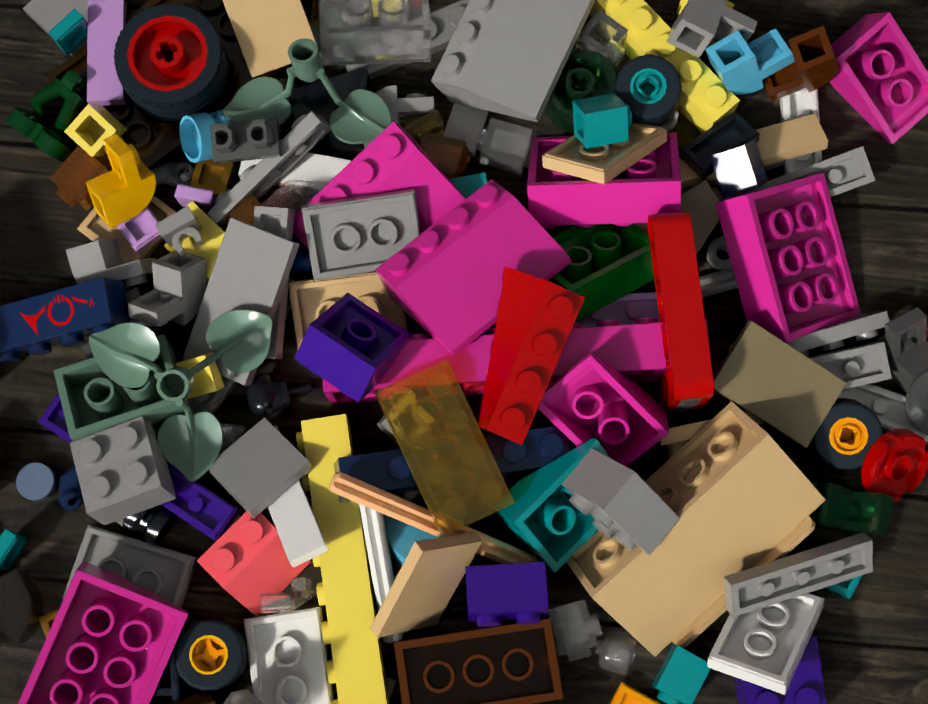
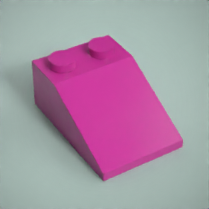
M890 12L866 14L831 45L839 71L829 82L889 144H894L928 114V71Z
M592 352L588 353L546 388L538 407L577 447L594 438L598 440L611 459L626 467L669 434L666 411L641 386Z

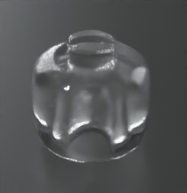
M615 632L609 633L604 641L599 640L595 654L599 655L600 667L619 675H627L636 657L637 642L633 638Z

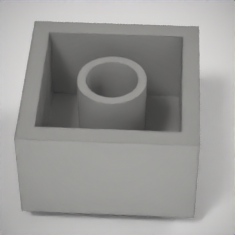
M143 416L70 443L86 513L103 525L177 499L166 458L163 456L158 444L159 431Z
M592 448L562 483L573 495L569 501L583 514L588 515L590 513L594 518L592 524L609 538L613 535L629 551L637 547L650 555L680 519L635 471Z

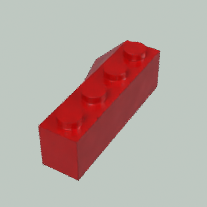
M504 266L503 284L500 300H498L497 320L489 353L491 356L488 375L485 378L478 426L523 445L585 297L550 281Z

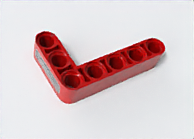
M688 211L648 215V236L666 370L658 380L659 405L666 413L699 410L713 397L714 381L691 217Z

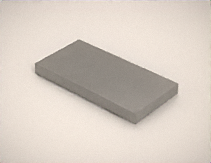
M230 218L183 359L186 360L206 353L216 352L206 341V331L214 319L226 312L244 309L255 310L270 316L274 320L300 244L239 219ZM221 357L216 360L220 375L244 386L252 384L256 369L246 373H237L227 369L223 365Z

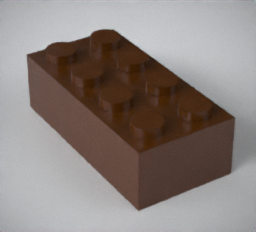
M551 618L543 619L537 624H510L394 642L402 704H534L564 699Z

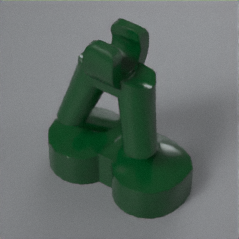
M67 71L62 80L56 78L49 85L30 97L34 112L25 108L15 107L7 118V123L31 139L46 154L65 162L73 149L65 137L64 131L73 122L85 101V97L81 94L87 89V78L75 71ZM61 96L65 99L54 126L49 127L45 119L43 105Z

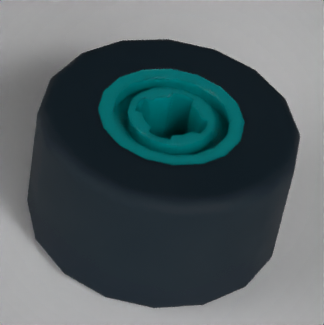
M654 55L638 56L626 63L618 73L615 94L625 104L629 105L632 112V122L652 126L659 125L668 120L678 108L682 90L680 75L674 65L663 57Z

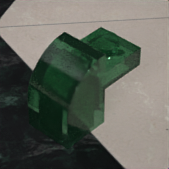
M811 482L826 499L809 515L816 526L853 535L864 532L866 534L887 536L894 497L884 493L855 492L833 483Z

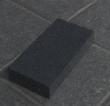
M735 111L679 149V157L701 180H704L715 171L711 161L712 155L738 147L753 139L757 143L760 134Z

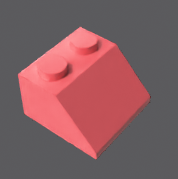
M247 511L197 560L223 589L256 617L312 563L309 560L293 568L288 561L274 523L263 512L253 519Z

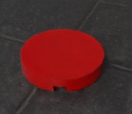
M894 429L883 434L874 442L865 456L861 469L862 484L866 492L884 503L902 500L903 498L899 496L903 495L906 491L911 494L920 485L927 472L928 452L925 451V445H927L925 439L908 429Z

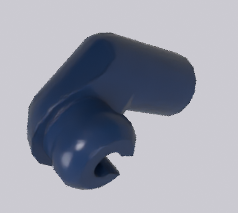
M75 465L60 477L59 502L63 508L69 511L78 509L83 503Z

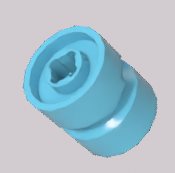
M223 109L211 112L210 114L203 112L182 117L179 126V136L182 149L189 161L197 163L213 160L210 125L232 122L224 115Z

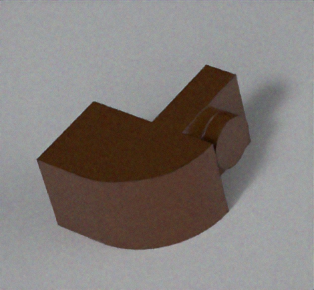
M824 25L788 40L795 62L763 79L771 101L805 88L810 93L827 84L836 76L839 66Z

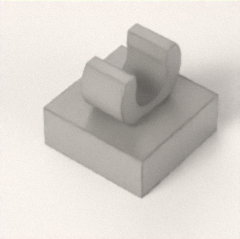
M189 206L155 224L169 247L173 246L181 256L186 255L182 242L187 237L194 238L199 246L203 245V238L198 232L202 227Z

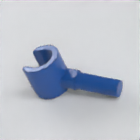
M293 232L292 241L299 243L298 237ZM299 245L293 262V268L298 272H312L309 252H301V245Z

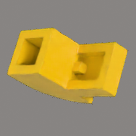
M117 134L103 139L112 170L86 181L96 213L110 228L139 215L152 200L156 188L155 174L140 160L135 147L132 144L127 145Z

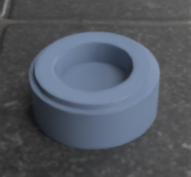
M30 463L19 471L16 478V487L24 498L32 501H44L55 492L58 482L54 470L47 465Z

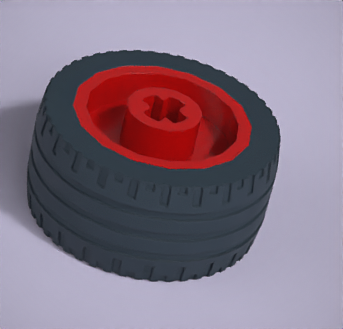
M159 4L158 6L146 8L144 11L134 15L124 25L123 30L120 31V35L115 43L116 48L114 49L116 73L129 98L147 115L164 122L180 123L185 115L206 113L211 111L220 102L227 89L230 77L228 53L217 29L200 12L181 4Z

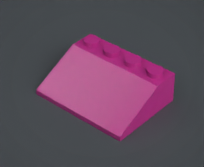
M393 121L307 204L413 188L415 191L420 233H423L467 198L409 132ZM301 209L294 216L293 232L308 249Z
M668 132L667 142L605 185L543 168L542 155L572 136L532 137L527 181L528 210L543 228L551 229L559 225H577L588 228L596 224H614L625 227L634 223H648V215L681 212V174L677 132Z
M824 172L715 203L747 322L753 321L787 343L809 333L861 315Z
M491 179L381 264L375 271L389 297L450 354L455 356L496 323L498 300H500L504 266L548 281L572 261L570 256L511 193Z
M83 561L75 571L18 704H150L189 612L120 575Z

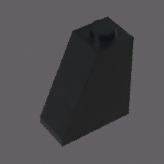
M360 68L329 78L332 86L344 102L347 96L354 90L364 89L370 91L371 82L368 69ZM322 81L294 89L292 95L286 98L291 105L292 113L279 126V139H283L292 130L291 126L296 119L304 114H309L311 111L324 117L329 123L332 112L339 108V106L334 102ZM332 130L316 144L319 146L363 150V143L348 144L342 142L335 137Z

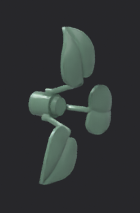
M335 6L310 27L315 42L311 39L302 38L290 45L288 55L292 66L286 70L288 79L285 90L282 84L274 78L257 77L243 85L237 91L232 101L223 109L224 115L232 122L277 118L280 126L292 113L291 105L286 98L292 95L295 77L305 82H313L319 78L334 102L339 106V108L332 112L329 123L332 133L340 141L348 144H362L373 141L392 123L390 111L386 103L377 94L369 90L357 89L352 91L344 102L326 76L323 69L326 67V64L336 67L346 64L354 57L359 45L354 29Z
M247 309L234 310L218 316L212 321L206 331V341L216 352L189 370L183 367H173L163 372L159 365L153 363L160 355V342L156 334L149 327L140 323H122L104 331L91 334L89 336V344L96 362L112 381L123 387L138 388L147 383L150 377V370L155 373V378L158 379L156 387L159 395L167 401L175 402L176 406L184 410L185 415L174 414L163 422L158 432V444L167 461L176 467L190 482H194L209 470L218 457L223 442V431L219 420L214 414L203 411L193 415L191 407L185 402L184 397L190 394L194 387L193 376L220 357L223 365L233 372L246 373L259 367L267 357L270 349L273 320L262 312Z

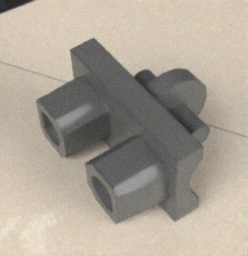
M277 118L210 125L213 162L216 164L282 157L279 140V120Z

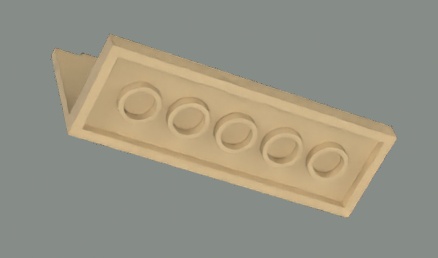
M731 401L645 481L680 518L650 555L637 547L629 551L613 535L609 538L597 530L566 562L591 598L656 657L671 642L682 648L687 647L727 610L724 576L784 558L815 528V522L809 515L826 499L773 438Z

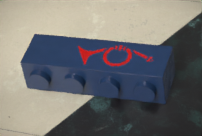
M101 277L0 306V364L20 361L19 355L26 353L33 356L52 352V346L59 344L62 347L81 345L85 343L84 338L89 337L91 334L130 322L124 282Z

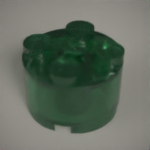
M581 48L572 49L544 109L546 115L554 124L570 134H574L572 101L615 93V70L604 55L594 50L589 52L580 50Z

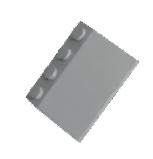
M470 0L431 82L451 103L456 102L464 106L539 122L595 0Z

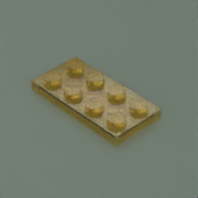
M448 360L380 389L375 393L441 537L449 535L515 503Z

